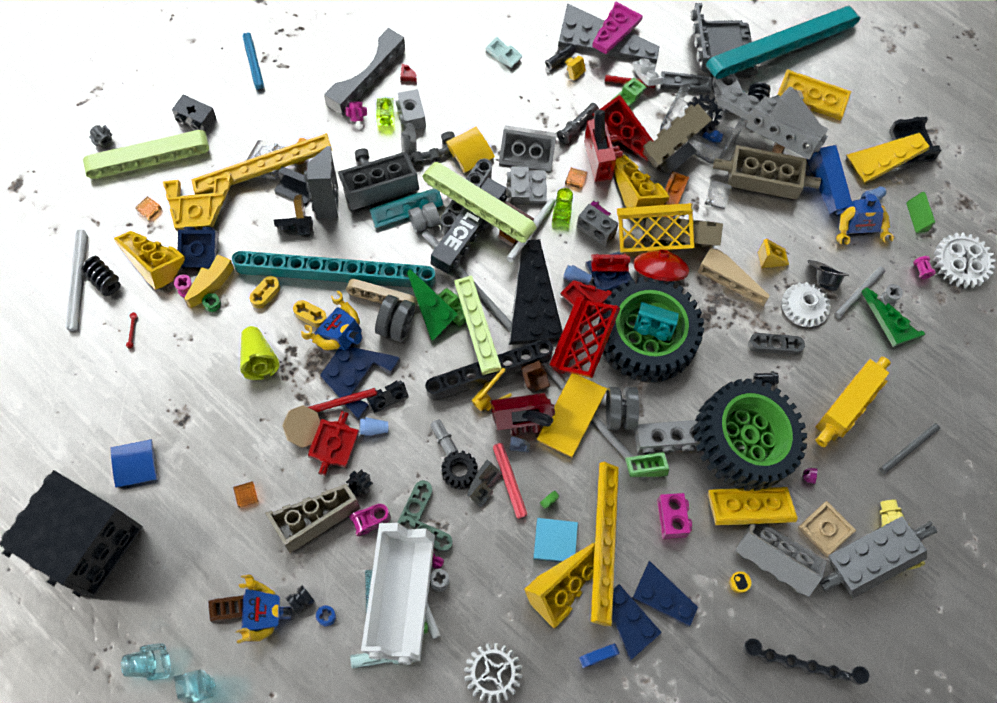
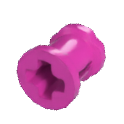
M922 256L913 261L914 266H917L920 273L919 278L921 280L928 279L936 274V271L932 269L929 262V256Z
M179 275L174 280V286L178 290L179 295L185 298L192 282L189 276Z

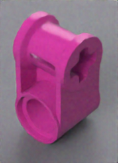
M379 503L364 510H359L351 514L349 518L354 523L356 528L355 534L358 537L378 529L380 523H389L391 516L388 508L384 504ZM379 511L386 513L382 519L375 518Z

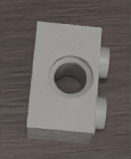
M418 89L398 92V100H395L397 111H401V114H399L400 124H404L405 129L407 128V123L413 124L415 129L425 128L426 117Z

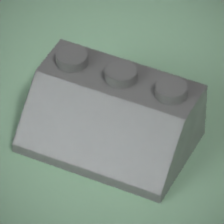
M505 125L503 128L499 164L529 166L531 169L551 172L557 133Z

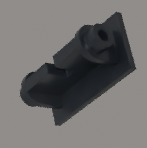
M396 380L385 386L386 391L383 392L379 389L376 396L366 398L371 405L373 413L407 397L408 393L404 382Z

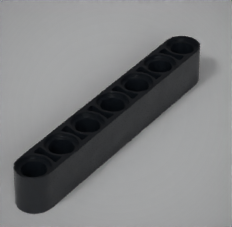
M543 339L498 354L501 369L505 368V372L500 378L522 371L521 367L536 361H540L542 364L550 361L553 356L552 343L549 340ZM545 348L549 352L541 353L540 350ZM523 355H529L531 358L528 359V360H525V359H522L521 357H522ZM506 361H511L513 364L510 366H505L503 363ZM475 362L428 379L425 384L426 392L431 400H439L491 382L500 371L482 375L479 362ZM473 373L476 375L473 379L467 378L469 374ZM451 380L458 381L455 385L448 384ZM433 386L439 387L438 391H430Z

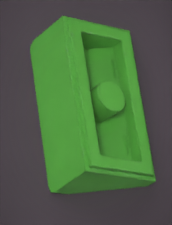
M921 192L906 203L915 232L917 233L928 232L935 224L926 193Z

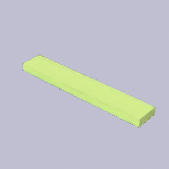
M468 276L454 280L482 375L500 371L501 365L473 277Z

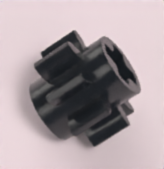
M362 469L358 473L353 471L349 475L350 478L346 481L348 487L356 496L361 492L365 495L373 484L370 474L363 472Z

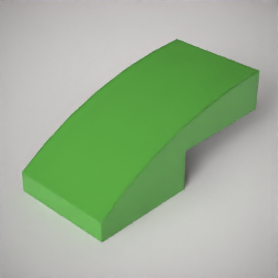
M633 77L615 97L621 95L627 105L631 107L647 87Z
M445 288L438 296L458 314L453 322L460 327L466 322L459 297L448 288Z

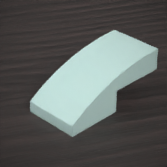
M498 37L492 40L485 48L495 59L511 68L523 57L511 44L507 46Z

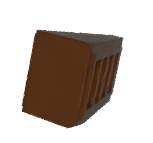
M243 595L208 600L210 621L213 624L242 618ZM238 602L239 613H235L234 603ZM226 604H229L230 614H226ZM216 606H220L221 615H217Z

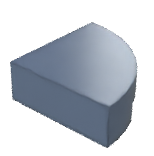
M511 437L510 450L529 452L530 444L523 439Z

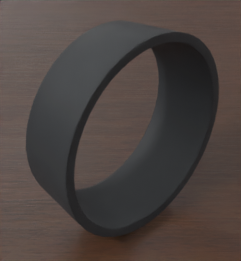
M687 142L660 165L666 176L682 165L697 150Z

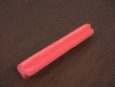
M503 443L495 444L493 450L516 517L518 519L527 516V511Z

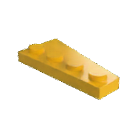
M917 133L847 154L846 158L865 185L929 150V145L922 135Z

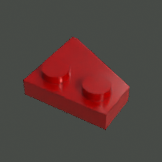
M573 280L560 292V295L569 304L574 306L577 297H582L586 301L604 304L612 292L609 290L603 291L595 286L584 285L582 282ZM591 308L589 317L597 311L596 308Z

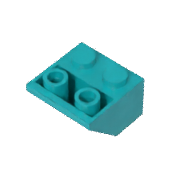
M641 303L633 330L641 335L654 336L661 341H670L678 322L679 313Z

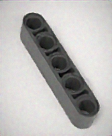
M480 159L466 180L471 183H478L474 185L481 188L485 181L492 177L491 161ZM454 200L450 202L440 218L441 231L444 235H446L465 209V207Z

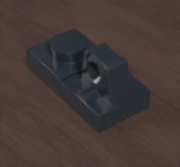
M304 216V218L299 219L296 217L274 219V227H279V230L291 229L290 226L296 224L298 235L310 234V223H313L312 216Z

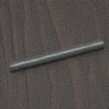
M934 423L879 468L880 471L886 474L940 430V426Z

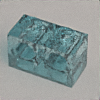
M199 669L174 676L177 699L185 703H193L214 697L213 690H216L215 680L205 671Z

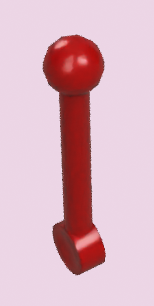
M135 312L129 315L131 325L129 339L126 343L128 349L134 346L132 342L135 320L138 319V315Z

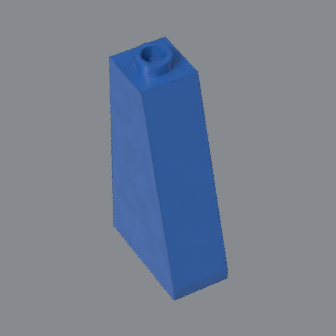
M837 145L822 147L818 152L815 151L810 159H807V163L813 177L821 178L819 191L829 214L836 213L841 215L850 207L852 199Z

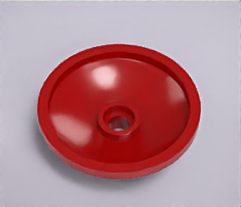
M664 249L642 253L634 259L633 263L635 270L640 274L660 281H679L685 279L689 274V267L686 262L674 253Z

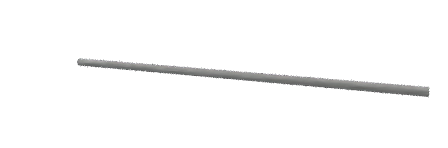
M428 230L423 232L422 235L436 248L439 242ZM460 265L455 270L461 278L469 276ZM475 283L479 298L511 332L512 322ZM548 362L543 363L546 372L563 390L567 382L556 370L549 366ZM595 414L591 422L624 458L634 457ZM632 464L633 468L638 470L636 464Z

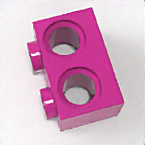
M684 493L660 495L657 499L662 539L687 538L690 531H692V521L688 519L687 511H689L688 499H685ZM669 503L677 504L679 509H672ZM673 522L679 523V524L681 525V528H682V529H681V530L675 529V528L673 527L672 523H673Z

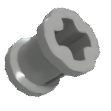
M896 284L889 285L880 296L881 302L885 305L889 303L891 306H894L897 300L902 297L903 290Z
M436 569L432 572L430 576L432 588L438 592L447 589L449 575L446 571ZM440 576L443 579V583L439 584L436 577Z

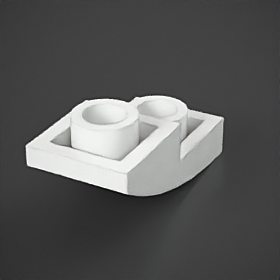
M640 59V61L633 62L634 70L647 86L663 84L664 78L657 74L655 71L656 65L651 63L650 60Z

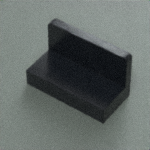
M281 167L279 170L281 180L274 190L275 193L293 201L296 195H302L303 203L307 205L309 202V192H307V182L304 180V175Z

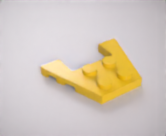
M215 176L213 193L180 196L181 182L179 180L163 181L174 228L178 231L184 230V227H195V230H200L203 227H213L233 182L232 176Z

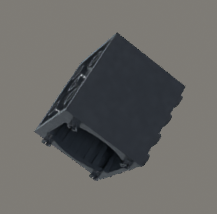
M53 470L51 474L45 477L40 489L31 496L26 508L16 516L12 527L2 535L0 546L4 550L1 554L8 558L12 554L28 563L33 569L47 575L49 579L46 582L54 587L58 582L62 586L74 590L72 593L78 597L83 594L93 599L143 526L113 505Z

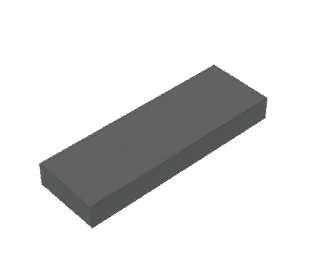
M661 71V76L664 78L663 84L660 85L662 89L711 93V76Z

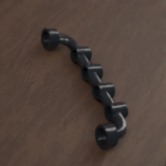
M755 638L748 639L743 645V651L749 657H759L767 664L773 661L778 662L786 669H792L793 667L801 668L809 675L814 673L824 674L828 680L839 678L852 681L856 685H862L867 683L870 677L868 670L862 666H857L850 672L840 670L835 665L827 667L818 664L815 660L804 661L797 659L793 654L785 656L776 653L773 649L762 650V644ZM766 653L771 655V660L767 658ZM788 658L792 660V665L788 663ZM809 664L813 666V671L809 669ZM830 669L834 671V676L830 674Z

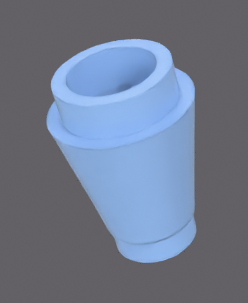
M368 417L360 419V435L366 437L388 433V421Z

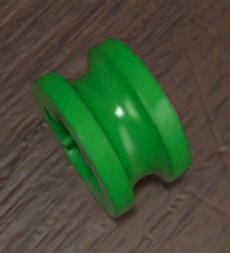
M208 293L202 299L204 308L209 312H215L221 307V301L217 294ZM210 300H214V301H215V302H213L214 305H211V306L209 305Z

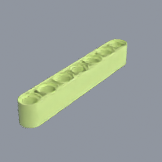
M195 130L90 154L83 158L86 177L96 179L204 154L209 151V144L205 131Z
M434 162L422 175L428 185L521 243H525L537 229L532 220L439 162Z

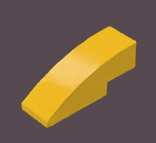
M217 255L209 270L201 268L184 298L188 307L193 308L202 303V299L206 294L215 293L224 284L234 270L231 259Z

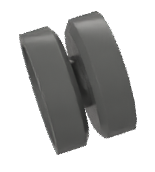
M388 294L382 302L377 315L375 334L384 337L390 334L391 339L403 342L413 321L415 303L407 300L400 303L398 297Z
M608 387L606 394L607 429L619 430L623 423L625 430H637L639 422V395L637 387H625L623 394L619 387Z

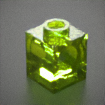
M376 98L377 125H395L394 98Z

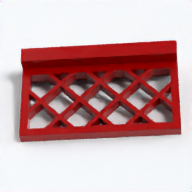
M577 297L549 366L561 374L566 372L593 378L621 308L616 305L586 301L582 297ZM591 308H596L597 312L589 317ZM611 310V316L604 319L603 314ZM600 316L602 322L593 327L592 321ZM589 324L590 329L582 334L584 326ZM604 327V333L597 336L596 331ZM593 334L595 339L586 344L584 339ZM581 341L583 347L575 351L577 343ZM597 344V350L590 354L589 348ZM586 351L587 357L579 361L577 356ZM574 358L576 364L568 368L570 360ZM590 361L591 365L588 372L583 371L581 366Z

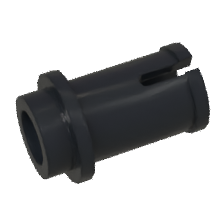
M771 371V373H754L753 379L762 380V384L770 383L772 386H775V384L779 383V375L774 371Z

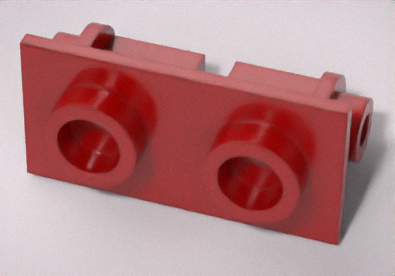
M591 254L592 272H629L630 256L626 254Z

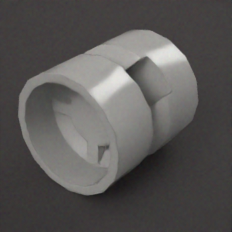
M433 202L425 204L422 210L419 207L408 210L412 227L416 233L426 230L427 225L429 227L440 225V217Z

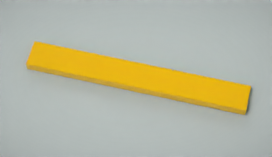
M325 133L193 178L191 182L194 194L213 192L215 176L231 175L233 178L231 185L281 169V167H287L313 158L325 147L331 146L329 136Z
M607 462L599 463L591 622L608 627L612 626L619 467Z

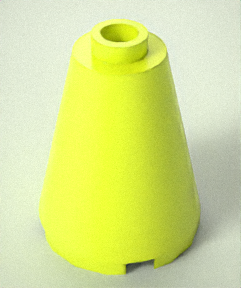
M246 327L241 332V373L246 379L262 380L265 375H274L280 366L278 357L258 327Z

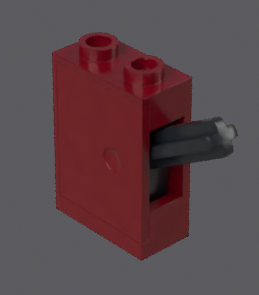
M545 393L491 400L492 416L497 431L510 429L511 435L517 436L519 434L518 428H521L522 433H526L529 431L528 426H532V432L539 433L540 425L549 427L553 423L552 416H555V407Z

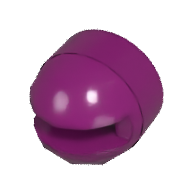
M806 468L803 471L805 475L802 477L805 482L816 484L817 468Z

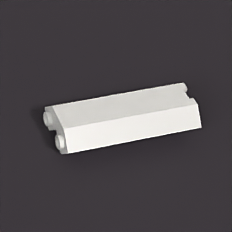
M399 523L379 524L361 649L371 659L381 660L385 658L399 661L400 664L411 665L412 661H420L435 540V535L427 529L407 530Z

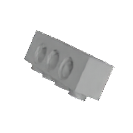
M689 420L638 424L637 430H634L637 453L647 455L663 451L667 454L675 450L690 452L697 449L696 446L701 442L695 441L691 434L698 433V431H694V425L698 422ZM672 435H678L681 440H674ZM652 437H659L661 442H655Z

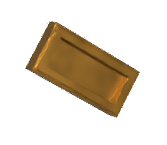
M296 195L293 201L296 218H304L302 195Z

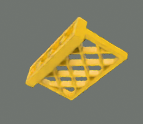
M693 203L617 208L620 253L695 248ZM681 215H689V223L685 228L676 222ZM663 216H667L672 220V223L666 229L658 223ZM647 217L654 222L648 230L639 224ZM623 219H631L635 223L629 232L623 227ZM674 223L682 229L676 238L668 232ZM655 225L664 231L657 239L649 233ZM637 226L645 232L639 240L631 234ZM683 232L690 236L689 245H682L677 240ZM665 233L673 239L669 246H664L659 242ZM647 234L655 241L650 247H645L641 243V240ZM628 236L636 241L632 248L624 247V240Z

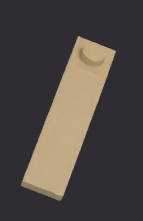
M712 247L709 249L700 265L698 273L764 307L770 295L728 255Z

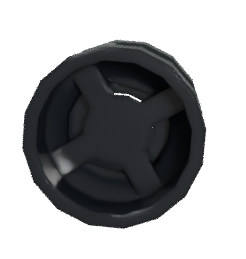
M303 585L297 588V594H289L285 597L297 615L303 611L305 604L311 605L315 602Z

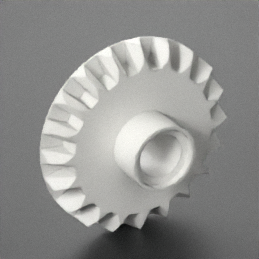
M799 282L796 285H792L785 291L782 297V308L785 315L793 323L803 327H815L822 324L830 314L831 306L827 293H823L821 288L815 287V284L810 285L808 282L804 284Z

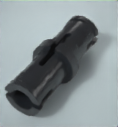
M569 43L562 50H557L555 55L548 60H545L544 63L547 69L552 70L559 63H564L566 58L575 53L576 47L574 44Z

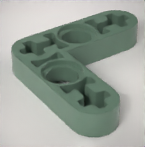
M419 481L414 486L397 523L405 525L409 522L410 527L413 529L417 525L419 526L417 529H427L433 534L436 533V539L442 541L446 538L449 545L440 547V542L434 540L433 549L446 553L452 548V537L446 532L420 522L432 496V486L428 481ZM424 486H426L428 493H423L421 501L417 499L420 496L419 488L422 489ZM414 503L421 507L420 511L415 514L409 511L410 505Z

